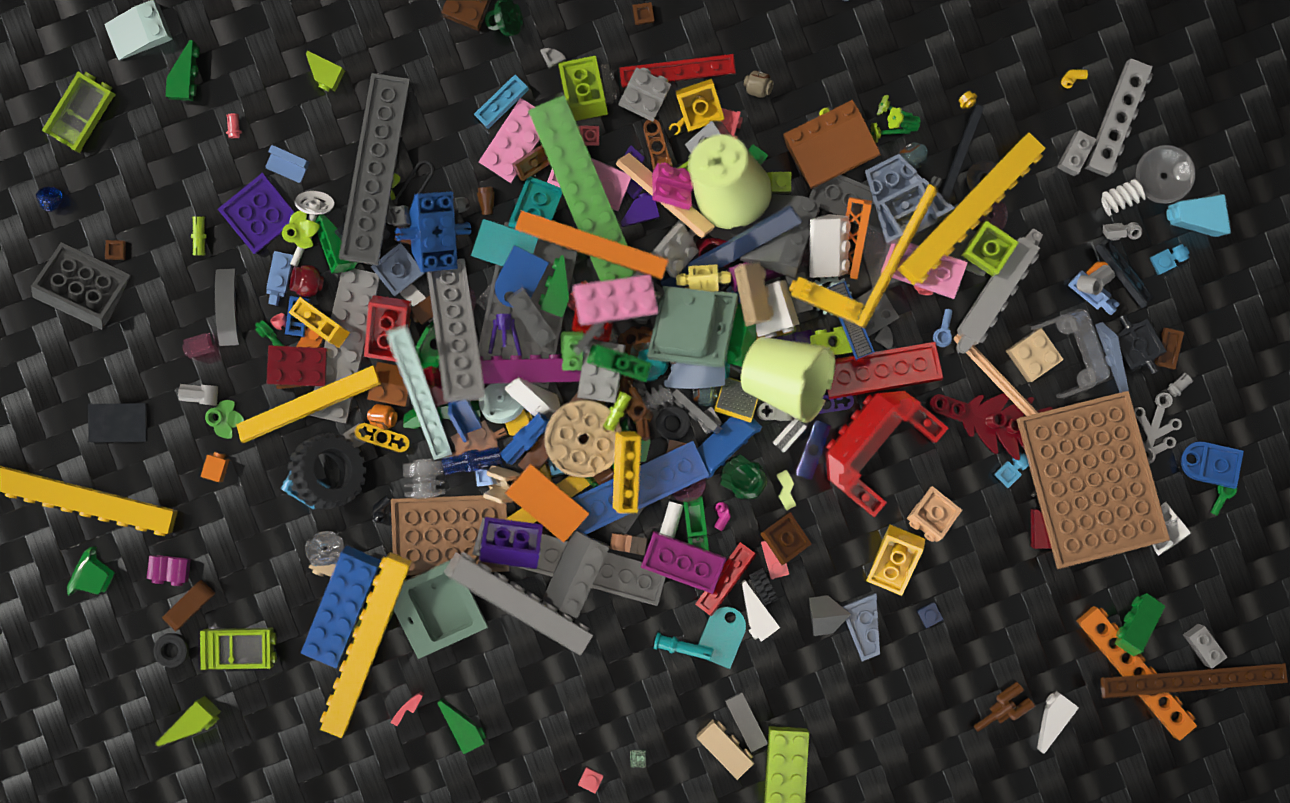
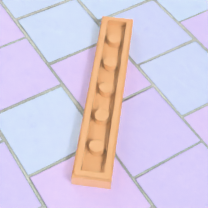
M630 153L618 159L616 165L653 196L652 172ZM660 202L701 238L710 233L715 227L692 206L689 210H685Z

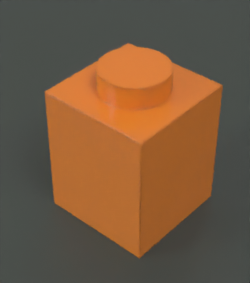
M214 452V454H208L200 477L223 482L230 460L226 459L222 453Z

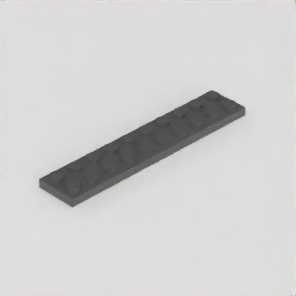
M371 73L339 255L340 260L379 265L410 79Z
M839 175L812 189L809 198L821 202L820 209L834 215L846 216L849 197L872 201L867 229L884 235L869 186ZM852 203L851 210L855 215L862 212L863 204ZM944 219L935 226L914 236L911 243L919 246ZM968 229L965 232L967 237L961 243L957 241L953 245L955 249L948 256L968 262L965 270L984 277L985 271L961 256L976 233Z
M485 517L482 518L472 555L479 557ZM542 533L537 569L519 568L553 577L568 540L563 543L557 537ZM607 552L591 588L658 606L666 577L641 568L643 561Z

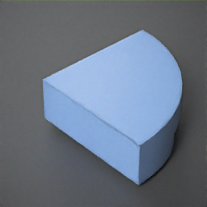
M475 467L477 486L497 484L495 478L487 476L489 469Z

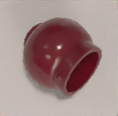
M303 265L301 267H294L290 279V291H294L302 297H313L317 291L322 290L324 277L320 276V271L314 266Z

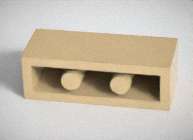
M712 720L697 734V739L738 780L754 764L752 760L753 755L746 748L742 750L738 746L740 742L734 735L729 736L725 732L726 727L720 721L716 723Z

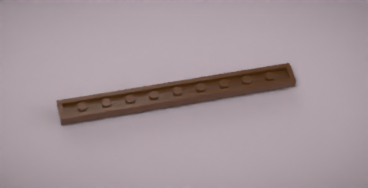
M1286 663L1101 678L1103 698L1288 683Z

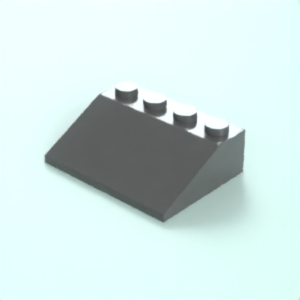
M772 194L767 209L754 221L753 226L790 205L801 217L802 223L741 256L740 260L750 264L760 263L761 267L795 278L810 239V219L818 217L821 202L804 196Z
M61 242L32 284V296L103 330L130 279V274Z

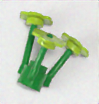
M884 95L879 104L877 115L889 109L890 115L887 117L889 128H898L901 123L903 129L881 131L876 123H871V136L876 144L881 135L916 132L920 127V117L902 111L901 108L890 106V101H888L889 95Z

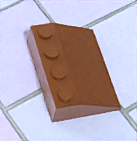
M853 100L783 134L788 150L811 189L880 155L870 131Z

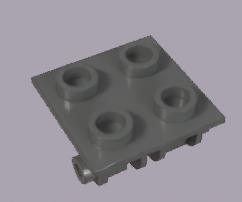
M874 288L854 300L864 304L861 312ZM885 293L865 328L868 337L899 318Z

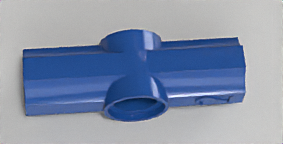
M539 412L526 426L522 427L515 434L510 444L500 453L502 458L507 463L513 465L525 451L527 452L538 441V437L546 430L549 419Z

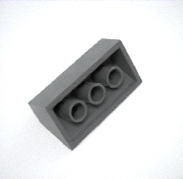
M575 530L571 534L542 600L556 609L578 618L609 549V544Z

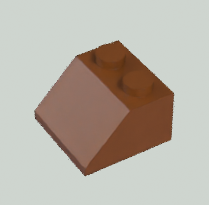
M377 362L376 369L381 384L369 389L368 399L408 407L410 395L399 366Z

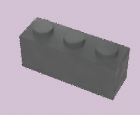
M523 287L507 297V300L540 348L556 338L555 333Z

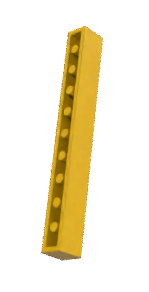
M1026 134L897 270L913 285L917 282H924L929 276L927 272L931 268L935 270L942 263L941 257L944 254L948 256L955 249L953 245L957 241L961 243L967 237L965 232L969 228L973 230L980 223L978 219L982 215L986 216L993 209L991 205L994 202L999 203L1006 196L1004 191L1007 188L1011 190L1018 183L1016 179L1020 175L1023 177L1029 172L1030 168L1028 166L1032 162L1036 164L1043 157L1041 153L1045 150V147L1032 134Z
M0 466V492L5 493L6 497L14 499L17 496L23 497V501L29 503L43 502L42 506L54 508V505L59 506L61 511L72 513L73 510L80 512L79 515L84 517L98 516V520L104 522L114 520L120 526L128 527L129 524L136 526L135 529L140 531L154 530V534L165 536L173 531L177 510Z
M391 552L387 558L383 557L379 568H382V571L374 579L373 585L375 589L373 592L370 591L366 602L369 603L367 610L363 609L360 615L361 625L360 627L357 626L353 633L355 641L353 644L350 643L346 654L349 656L347 661L344 660L339 671L342 674L340 678L337 677L333 688L336 690L334 695L331 694L326 704L329 708L327 712L324 711L320 722L323 724L320 730L340 738L345 734L412 563L411 560Z

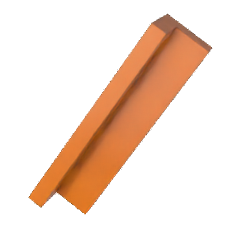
M849 197L846 216L850 217V214L853 218L849 222L851 223L855 220L859 225V230L853 234L849 231V240L852 239L856 247L848 252L852 268L848 270L847 274H850V278L857 279L872 201ZM852 203L863 204L862 212L855 215L851 210Z

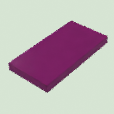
M654 531L641 568L713 594L726 557Z

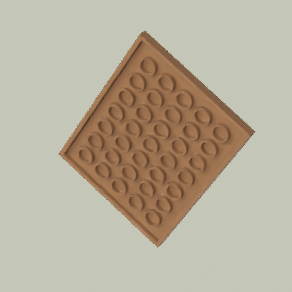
M1129 391L1017 419L1057 569L1170 540Z

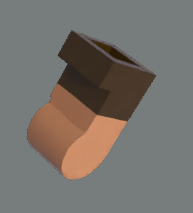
M612 533L610 549L644 556L647 537Z

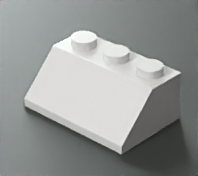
M828 214L810 219V277H835L848 273L850 268L848 252L850 250L849 231L851 228L849 216Z

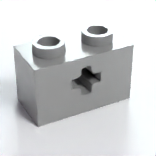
M1080 130L1074 133L1057 168L1072 176L1079 174L1096 139Z
M1197 624L1183 634L1205 666L1212 669L1227 658L1205 626Z

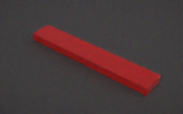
M734 54L620 68L622 88L628 86L636 67L639 69L647 68L651 71V75L657 78L658 76H663L668 82L736 74Z

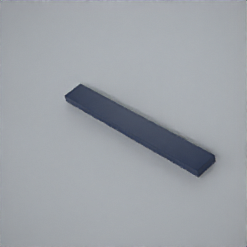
M790 205L689 262L679 274L685 273L688 275V266L717 264L718 269L802 223L801 217ZM669 274L663 277L662 280L660 279V283L667 287L686 288L689 286H678L676 277L673 278Z

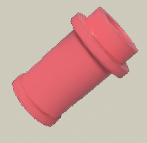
M227 114L228 131L226 134L228 138H240L242 131L239 130V114Z

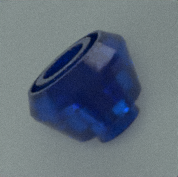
M44 187L36 193V199L43 210L51 212L59 207L63 200V195L56 188Z

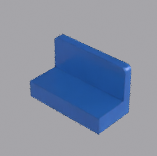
M469 400L448 402V415L465 443L468 441V433L482 428V423Z

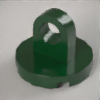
M498 0L495 4V9L487 13L485 23L491 30L500 29L504 35L514 36L521 31L519 29L523 25V16L519 5L515 4L513 0ZM494 15H495V20H496L497 25H495V24L493 23V16H494Z

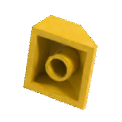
M712 79L675 91L688 132L704 127L711 121L725 120Z

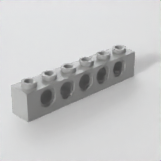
M1129 59L1126 62L1085 169L1103 176H1108L1115 172L1118 164L1115 161L1117 156L1122 154L1125 147L1122 143L1124 138H1127L1131 132L1132 127L1130 123L1132 119L1136 118L1139 111L1137 105L1139 102H1142L1146 91H1144V87L1146 84H1149L1153 73H1150L1152 66L1134 59ZM1131 78H1134V79L1137 80V82H1138V86H1137V87H1133V86L1131 85V83H1130ZM1124 96L1131 99L1130 105L1124 103ZM1117 114H1121L1124 117L1123 123L1117 121ZM1110 132L1116 133V141L1110 139ZM1104 149L1109 151V159L1103 157L1102 151Z

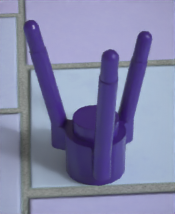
M496 314V320H493L489 354H492L497 327L498 330H502L503 347H506V330H510L511 326L517 353L522 355L515 329V319H512L511 314Z

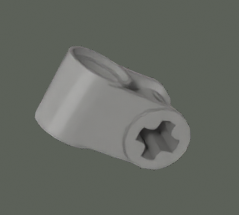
M763 403L757 408V415L762 420H794V417L768 403ZM765 406H767L768 410H771L767 417L765 413H762V409H765Z

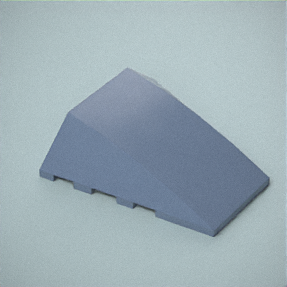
M900 154L865 171L886 244L899 242L929 185ZM938 191L914 236L935 226L955 209L943 199V196Z

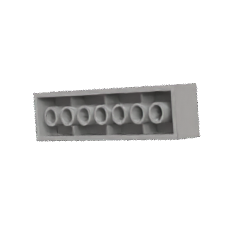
M456 552L444 571L447 576L575 653L582 654L593 636L588 632V627L577 620L573 623V618L562 611L557 613V609L545 601L540 603L541 599L531 592L523 593L525 589L511 581L508 584V579L496 571L492 574V570L481 562L475 564V559L462 552L460 555Z

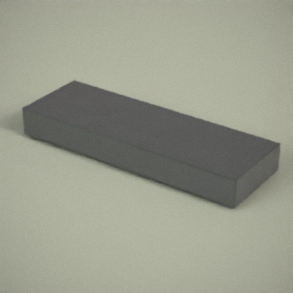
M740 692L725 700L750 751L753 752L767 745L768 742L743 693Z

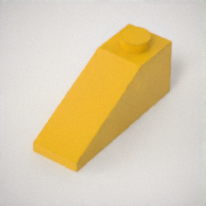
M299 297L289 311L291 315L338 348L341 347L350 334L348 330L301 297Z

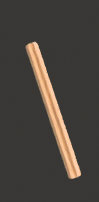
M957 334L953 339L958 344L961 337ZM974 345L969 348L968 352L966 351L968 356L1026 416L1038 413Z

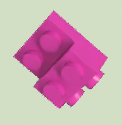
M658 163L652 173L653 200L689 210L692 205L691 191L693 189L690 172L685 168H673L668 163Z

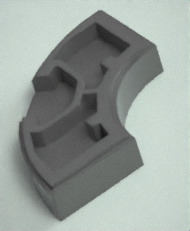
M390 196L386 223L397 227L411 225L408 206H396Z

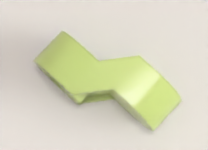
M784 470L777 474L783 487L778 496L787 511L796 506V503L790 494L794 482L787 470Z

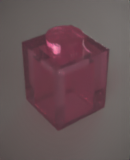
M204 333L183 340L185 344L182 345L184 354L190 359L215 352L210 334Z

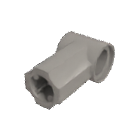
M1103 265L1090 275H1081L1077 281V289L1080 292L1099 295L1103 286L1115 277V273L1109 265Z
M180 384L178 390L179 400L199 402V404L217 405L219 386Z

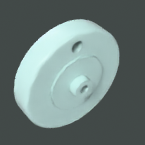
M491 383L484 389L485 398L479 399V407L487 420L493 423H507L517 418L523 411L524 407L505 390V387L510 383Z

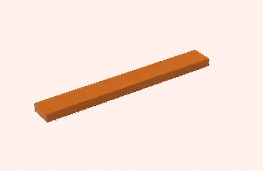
M521 211L515 230L651 275L661 280L668 264L667 259Z

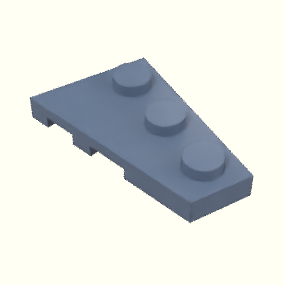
M876 593L842 606L851 613L845 621L861 661L880 654Z

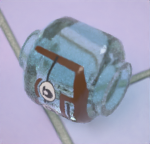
M917 142L910 143L900 151V155L915 170L928 160L927 148Z
M717 387L692 389L693 400L699 406H711L718 399Z

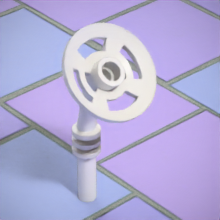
M307 191L296 197L295 205L299 210L309 214L308 220L315 222L318 214H325L333 209L334 200L325 193ZM314 198H319V199H322V200H324V201H326V202L322 203V202H320V200L314 199ZM297 246L290 263L291 265L298 266L305 249Z

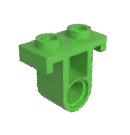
M561 332L562 370H582L583 352L577 355L573 350L584 337L583 332Z

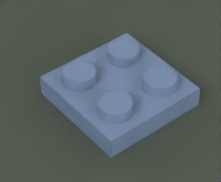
M402 243L379 259V265L371 266L394 297L425 274V272L420 271L416 261Z

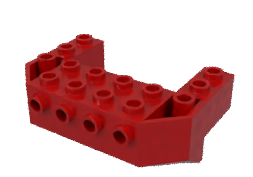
M905 391L875 393L873 396L869 394L863 401V408L861 410L857 409L851 415L852 421L848 425L844 424L838 431L840 434L836 440L832 439L826 446L828 449L825 452L828 480L873 517L879 513L887 502L859 480L861 476L859 472L901 421H908L933 443H937L948 429L946 425L920 405L921 403Z

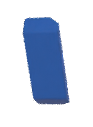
M731 416L721 426L722 430L718 434L714 432L697 448L710 475L706 478L712 477L715 470L720 465L723 466L725 461L743 444H746L753 434L761 431L762 426L754 418H752L750 423Z

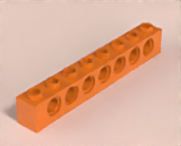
M1093 606L1076 620L1122 676H1133L1135 669L1138 667L1142 670L1140 675L1157 674L1151 666L1148 668L1144 662L1146 660L1141 654L1134 657L1129 654V659L1123 662L1122 655L1127 652L1117 645L1114 647L1109 646V641L1112 638L1117 639L1116 633L1120 628L1114 622L1111 624L1108 621L1107 617L1109 616L1102 608L1098 609ZM1103 623L1105 628L1103 632L1098 633L1097 626ZM1170 693L1139 695L1177 740L1180 741L1197 727L1194 723L1195 717L1188 710L1186 712L1181 707L1183 703L1177 696L1172 697ZM1166 697V703L1160 706V698ZM1178 711V718L1172 720L1171 715Z

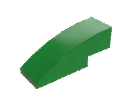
M703 498L683 499L688 543L709 551Z

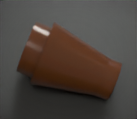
M493 187L478 188V193L476 194L482 215L493 214L495 199Z

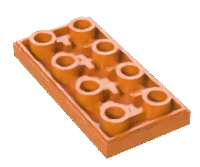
M531 463L505 492L507 496L563 543L589 515L588 511Z

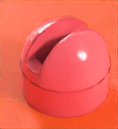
M283 313L275 315L270 322L274 328L282 330V326L286 327L287 318Z

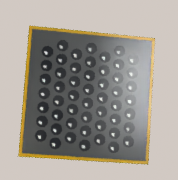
M728 377V379H725V385L721 387L714 411L751 423L758 398L746 393L742 388L741 381Z

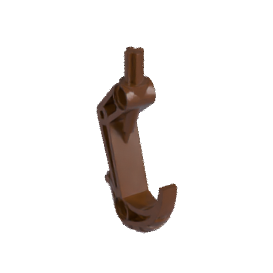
M632 326L620 334L617 344L625 345V353L638 358L640 351L650 347L653 330L646 326H642L641 329L638 326ZM621 374L617 399L620 392L632 397L624 411L637 424L638 435L641 436V440L647 441L650 439L648 423L653 418V411L644 404L636 387L632 386L634 378Z

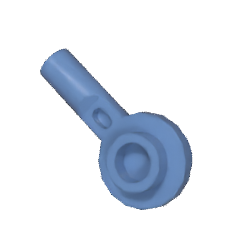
M945 309L941 328L933 334V341L939 347H946L952 341L949 325L953 311L950 309Z

